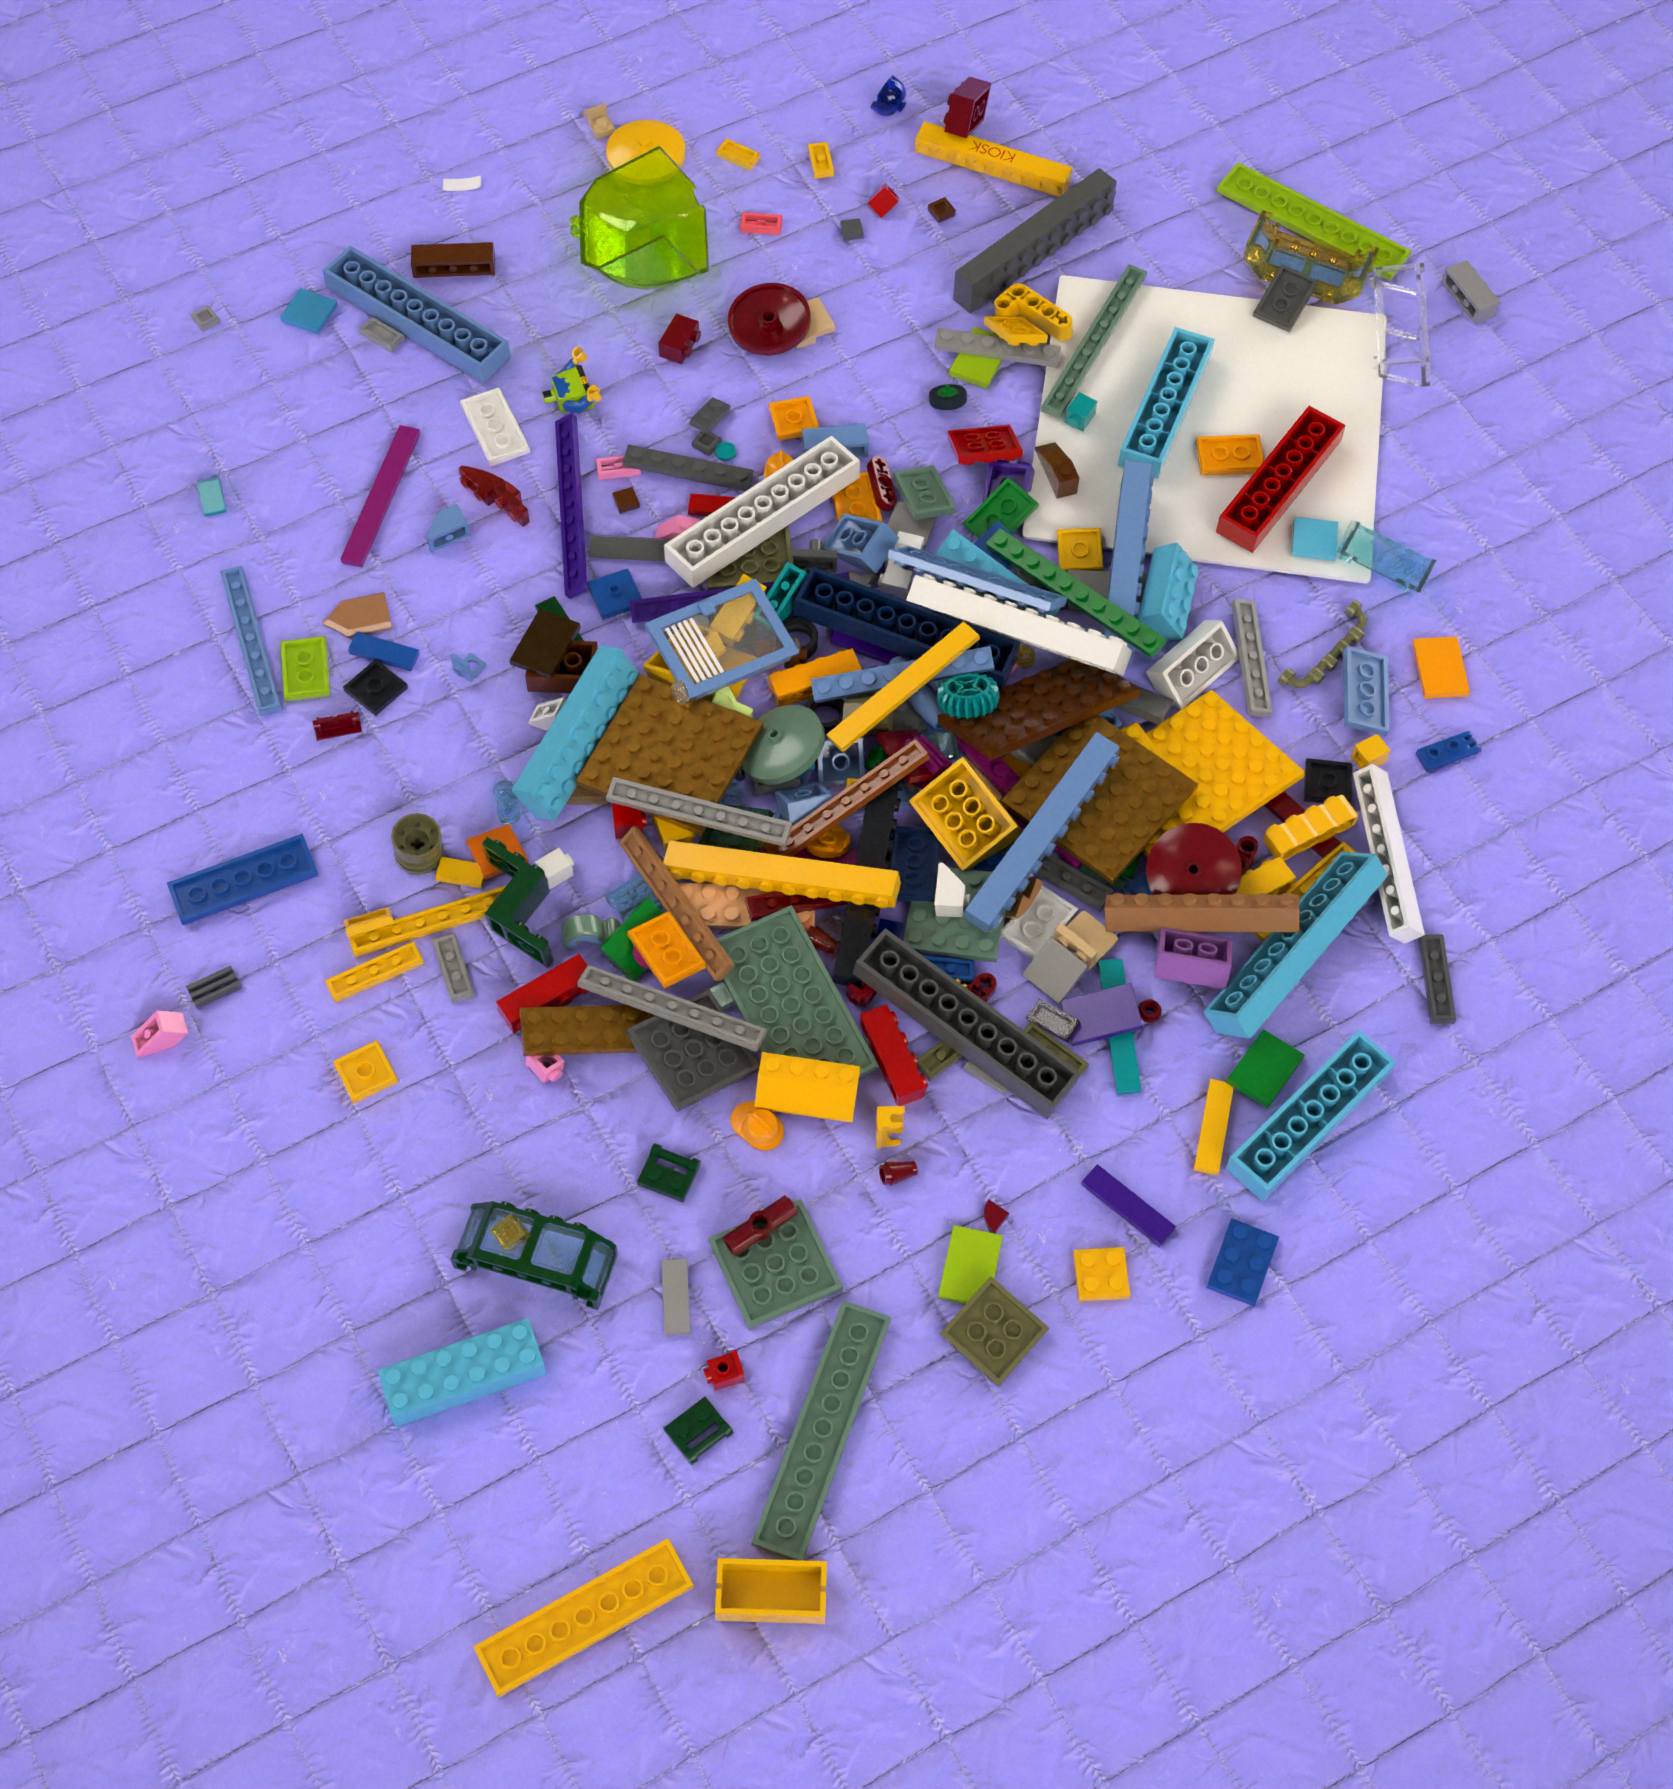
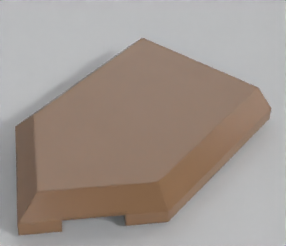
M380 592L340 601L322 622V625L337 630L347 638L354 637L356 632L371 634L392 629L385 593Z

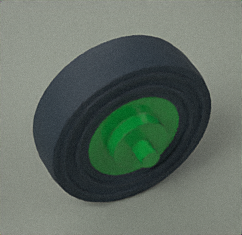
M940 385L930 390L929 402L935 409H957L966 404L967 392L960 385Z

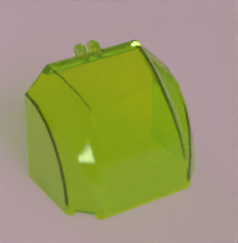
M660 146L595 178L579 201V216L571 215L570 225H572L570 227V234L574 238H580V263L609 280L629 288L644 290L665 288L683 283L709 271L706 209L704 205H699L694 194L695 184Z

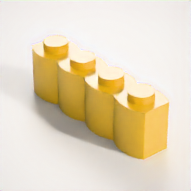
M1344 795L1330 796L1322 805H1312L1305 810L1304 814L1292 815L1286 819L1285 823L1280 825L1274 824L1267 828L1263 842L1275 858L1280 856L1285 861L1295 854L1303 852L1315 844L1351 828L1356 824L1358 814Z

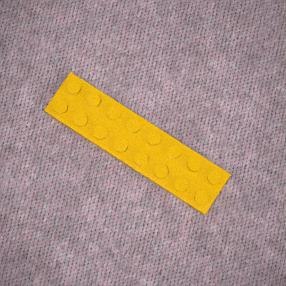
M669 1538L478 1643L473 1648L497 1697L500 1698L694 1588V1585Z

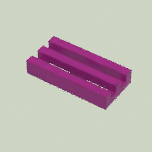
M921 735L919 738H913L928 752L930 759L924 762L923 765L933 774L945 771L952 765V762L924 735ZM910 738L907 739L904 746H906L913 740H911Z

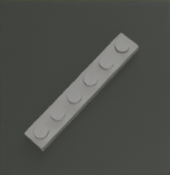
M943 328L937 329L934 349L1055 368H1058L1061 346L1039 343L1038 346H1031L1026 343L1012 346L1007 344L1006 340L996 336Z
M1235 598L1231 605L1247 713L1251 716L1269 718L1272 714L1256 603L1251 600Z

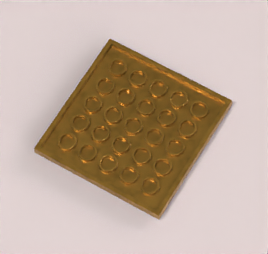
M640 674L576 779V783L580 787L606 797L612 779L616 777L720 804L760 734L763 722L703 698L697 700L694 698L689 699L685 691ZM639 810L701 836L706 829L705 826Z
M1095 715L1068 727L1001 800V804L1029 824L1096 732L1119 745L1118 756H1120L1118 763L1114 768H1108L1106 771L1107 777L1102 785L1099 786L1097 784L1095 786L1093 797L1088 803L1084 802L1081 805L1082 811L1075 821L1070 820L1067 825L1069 828L1062 839L1058 837L1054 842L1113 884L1198 787V783L1101 716Z

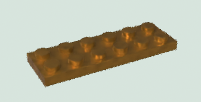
M629 1005L520 1008L523 1056L638 1053L627 1037L626 1031L628 1028L655 1015Z

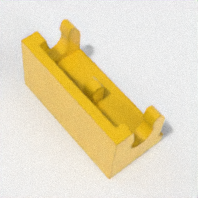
M905 1106L877 1107L876 1149L895 1147L901 1144V1140H891L889 1134L903 1132Z

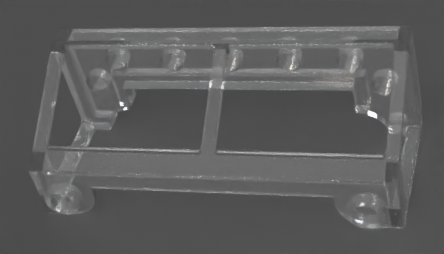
M1424 263L1374 267V276H1370V289L1375 291L1378 356H1373L1374 369H1378L1380 378L1420 387L1430 386V352L1428 345ZM1416 270V289L1382 281V273ZM1383 287L1417 296L1418 335L1385 327ZM1385 333L1419 340L1420 356L1386 359ZM1418 362L1421 364V381L1387 373V365Z

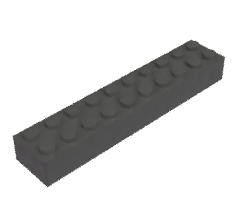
M1098 168L955 271L953 300L969 313L980 309L984 303L991 298H995L999 292L1010 287L1020 277H1024L1028 271L1039 266L1047 257L1053 256L1062 246L1068 245L1073 238L1080 236L1087 228L1095 225L1105 215H1109L1114 208L1117 181Z
M886 928L856 961L853 974L1046 1119L1052 1115L1079 1079L1081 1073Z

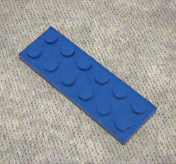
M302 833L167 882L183 926L319 876Z

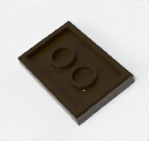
M539 608L509 660L510 665L552 679L581 628L580 623Z

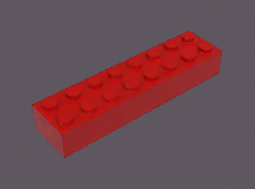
M1309 405L1219 516L1216 533L1253 553L1339 445L1346 425Z

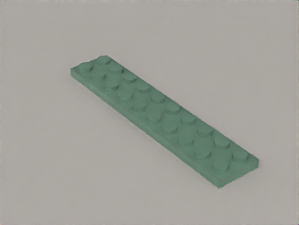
M844 1300L842 1301L752 1539V1546L790 1560H804L890 1325V1316Z

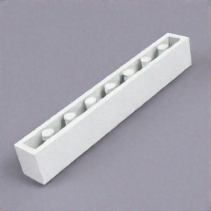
M1370 764L1354 772L1353 776L1371 854H1376L1388 874L1379 887L1388 933L1390 937L1405 944L1425 934L1388 773L1376 765Z

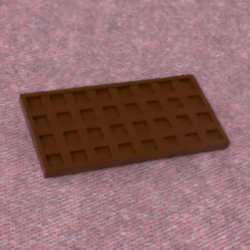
M1071 659L999 689L1000 698L997 708L993 709L991 713H986L985 716L979 715L977 718L969 717L967 719L962 717L958 719L957 716L950 717L949 714L942 713L937 715L938 724L990 760H994L1140 696V688L1117 674Z

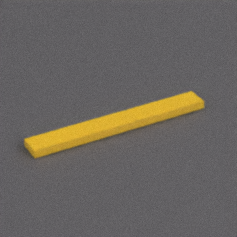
M963 621L827 733V738L844 752L980 639L979 634Z
M506 886L393 920V924L350 936L349 940L354 956L358 957L485 918L484 913Z

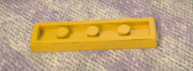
M414 941L328 978L325 980V983L334 1002L337 1003L424 964V961Z
M1209 1080L1193 1171L1218 1176L1234 1089V1087L1224 1081Z

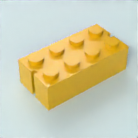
M718 1558L715 1600L716 1621L825 1624L827 1561Z

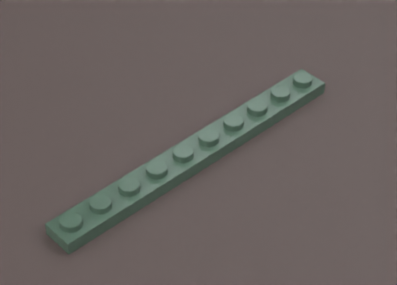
M1128 264L1042 404L1041 412L1058 419L1062 417L1147 277V271Z

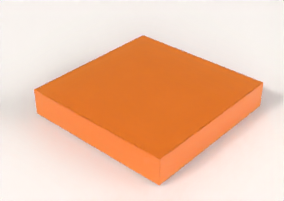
M510 824L466 839V845L481 870L484 880L504 873L487 861L482 847V842L486 837L493 841L495 839L505 844L508 851L511 853L518 852L526 859L525 862L528 863V858Z

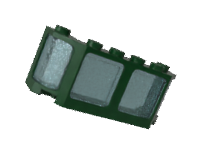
M491 1201L471 1205V1214L457 1250L453 1251L451 1262L453 1268L466 1271L467 1266H471L472 1270H477V1267L572 1294L573 1299L587 1300L586 1307L598 1310L615 1265L618 1250L617 1245L612 1241L588 1229L582 1223L574 1222V1224L564 1222L558 1216L550 1215L546 1217L530 1208L522 1210L509 1202L502 1201L498 1203Z

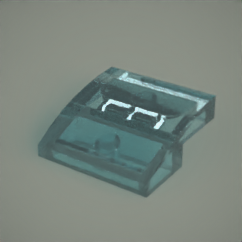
M641 874L605 896L608 904L620 914L622 921L647 897L663 913L666 912Z

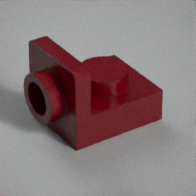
M864 982L860 989L850 983L847 987L846 996L852 1004L866 1009L878 992Z

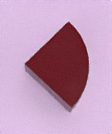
M988 1199L984 1208V1220L988 1230L996 1234L1008 1218L1009 1212Z

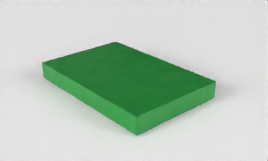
M1007 477L963 522V525L979 538L993 524L999 521L1012 534L1039 507V503Z
M649 897L645 898L599 947L618 969L632 981H635L646 968L640 966L634 959V944L627 936V931L664 914Z
M1263 1029L1230 1074L1226 1083L1264 1107L1269 1108L1297 1069L1305 1054Z

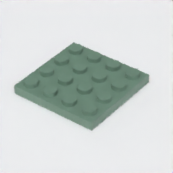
M948 867L965 885L966 894H970L971 901L992 874V872L968 869L963 872L960 868ZM911 901L903 942L918 953L997 963L1006 909L1001 915L1003 919L996 929L991 928L987 934L965 920L964 917L936 916L935 902Z
M801 1199L793 1202L798 1215L774 1230L768 1239L756 1242L736 1257L727 1249L723 1236L740 1225L708 1238L711 1249L748 1330L843 1290V1286ZM762 1222L754 1225L757 1229H763L767 1226Z

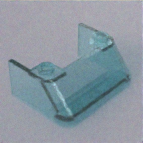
M1353 520L1350 521L1337 550V553L1340 554V560L1349 564L1354 561L1399 583L1398 588L1407 593H1410L1411 590L1420 593L1437 561L1427 558Z

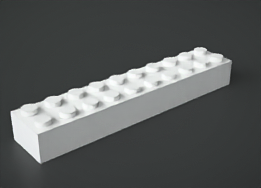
M833 436L828 437L664 544L665 562L692 588L696 587L857 480L860 476V460Z
M925 573L923 577L915 575L906 599L914 604L999 635L1120 676L1124 675L1132 654V650L1127 647L1128 643L1123 642L1120 638L1109 636V639H1106L1107 636L1102 635L1099 631L1088 629V632H1085L1086 629L1081 628L1078 624L1068 621L1067 625H1064L1065 622L1057 617L1046 615V618H1044V615L1036 610L1026 608L1023 611V608L1015 603L1005 601L1003 604V601L998 600L994 596L984 594L983 597L982 594L977 593L973 589L967 587L963 589L946 580L942 584V581L936 579V577Z

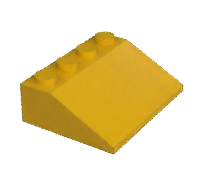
M961 757L909 800L963 872L1004 849L1023 832L964 757Z

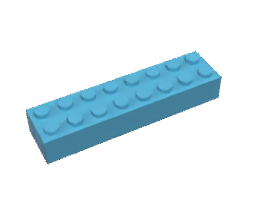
M1174 328L1121 447L1118 461L1119 467L1124 468L1125 460L1152 463L1151 472L1155 473L1154 478L1159 479L1211 358L1215 339L1181 328Z
M599 646L513 786V793L535 818L556 821L577 786L576 779L639 677L640 673L621 648Z
M1358 1030L1230 1156L1225 1169L1264 1202L1392 1073L1397 1062Z

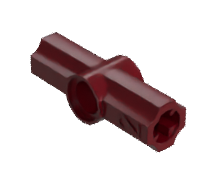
M784 1195L765 1209L753 1212L749 1220L723 1236V1241L730 1253L736 1257L756 1242L768 1239L774 1230L798 1215V1211L790 1198ZM759 1222L765 1223L767 1225L763 1229H757L754 1227V1225Z

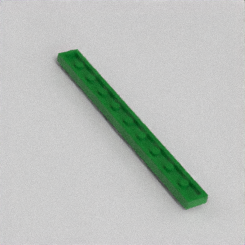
M1001 528L985 543L989 550L1053 593L1067 597L1066 601L1151 659L1167 643L1165 637Z

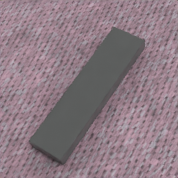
M591 534L590 557L665 562L664 544L672 539Z
M1443 934L1421 936L1418 938L1430 1024H1455L1456 1014Z

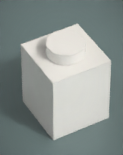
M560 848L535 861L536 865L544 870L550 890L574 876L572 868L574 862L568 853L564 854Z

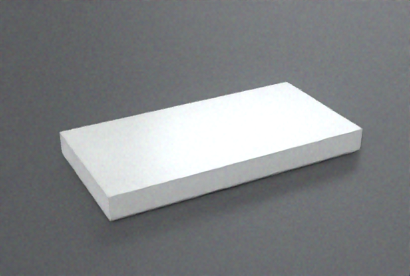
M499 387L460 400V405L490 466L531 453L530 447Z

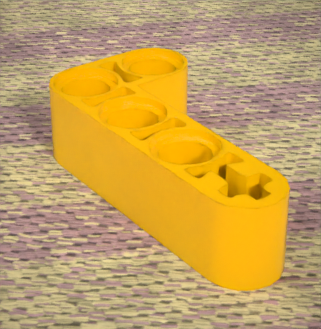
M1022 283L1011 285L994 301L995 316H1018L1020 314L1059 341H1067L1073 336L1072 317Z

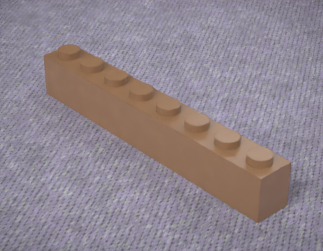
M1115 893L1106 895V931L1160 932L1161 927L1188 932H1299L1300 896L1289 893L1282 895H1268L1265 893L1257 895H1243L1240 893L1233 895H1219L1216 893L1209 895H1195L1192 893L1184 895H1171L1168 893L1160 895H1147L1144 893L1123 895Z

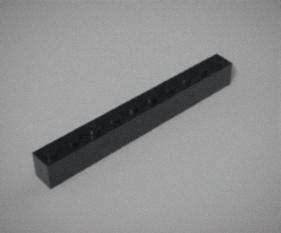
M902 778L866 804L854 865L888 870L889 860L885 859L886 854L891 853L893 840L889 839L890 832L894 833L896 829L897 819H894L893 816L894 812L899 811L901 799L897 798L898 791L902 792L905 778ZM847 901L832 978L834 983L849 986L852 983L860 989L862 980L853 974L856 961L870 946L871 937L875 938L878 924L874 923L875 916L879 917L881 908L871 904L857 905Z

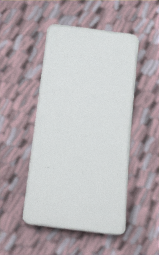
M481 176L464 179H443V190L464 191L481 187Z

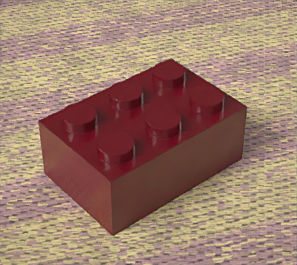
M969 76L959 87H956L953 93H950L947 101L949 111L945 114L943 124H945L944 132L966 139L984 121L992 83Z

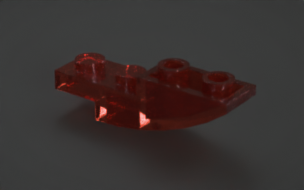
M463 465L459 467L460 483L466 489L469 488L479 501H483L488 506L495 502L499 509L503 508L508 513L512 521H517L523 527L530 523L528 509L522 504L521 493L512 484L481 469Z

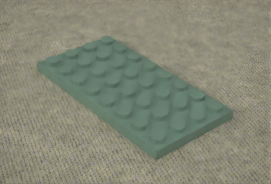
M792 905L717 938L735 964L722 980L743 1020L767 1029V1035L759 1048L761 1055L762 1052L860 1066L859 1078L878 1069V1064Z

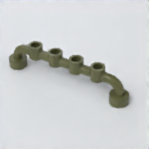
M1355 599L1347 607L1344 613L1351 619L1356 616L1358 618L1357 625H1354L1347 635L1339 640L1335 647L1322 658L1316 667L1314 666L1304 679H1296L1294 677L1296 672L1288 667L1281 674L1278 682L1284 687L1289 684L1294 688L1300 689L1306 688L1313 682L1318 685L1325 677L1323 671L1326 668L1329 671L1335 668L1339 662L1336 658L1339 655L1343 657V650L1350 646L1349 644L1352 641L1358 644L1366 633L1363 630L1367 625V617L1361 609L1363 604Z

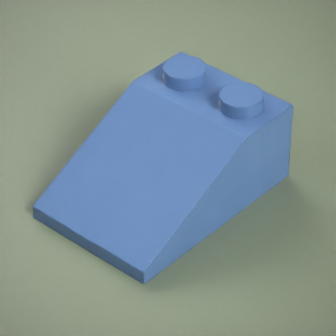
M844 513L823 544L822 550H837V558L861 570L877 573L883 566L889 549L895 547L899 537L885 522Z

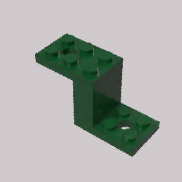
M486 837L482 842V847L487 861L512 877L484 913L491 931L549 968L554 961L548 945L549 942L539 934L535 936L530 933L529 928L525 925L550 892L545 872L536 864L531 866L525 862L526 859L518 852L511 853L508 851L505 844L497 839L493 841Z

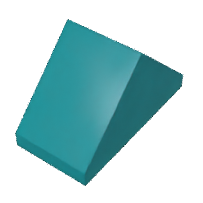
M220 477L198 480L197 488L205 516L227 512Z

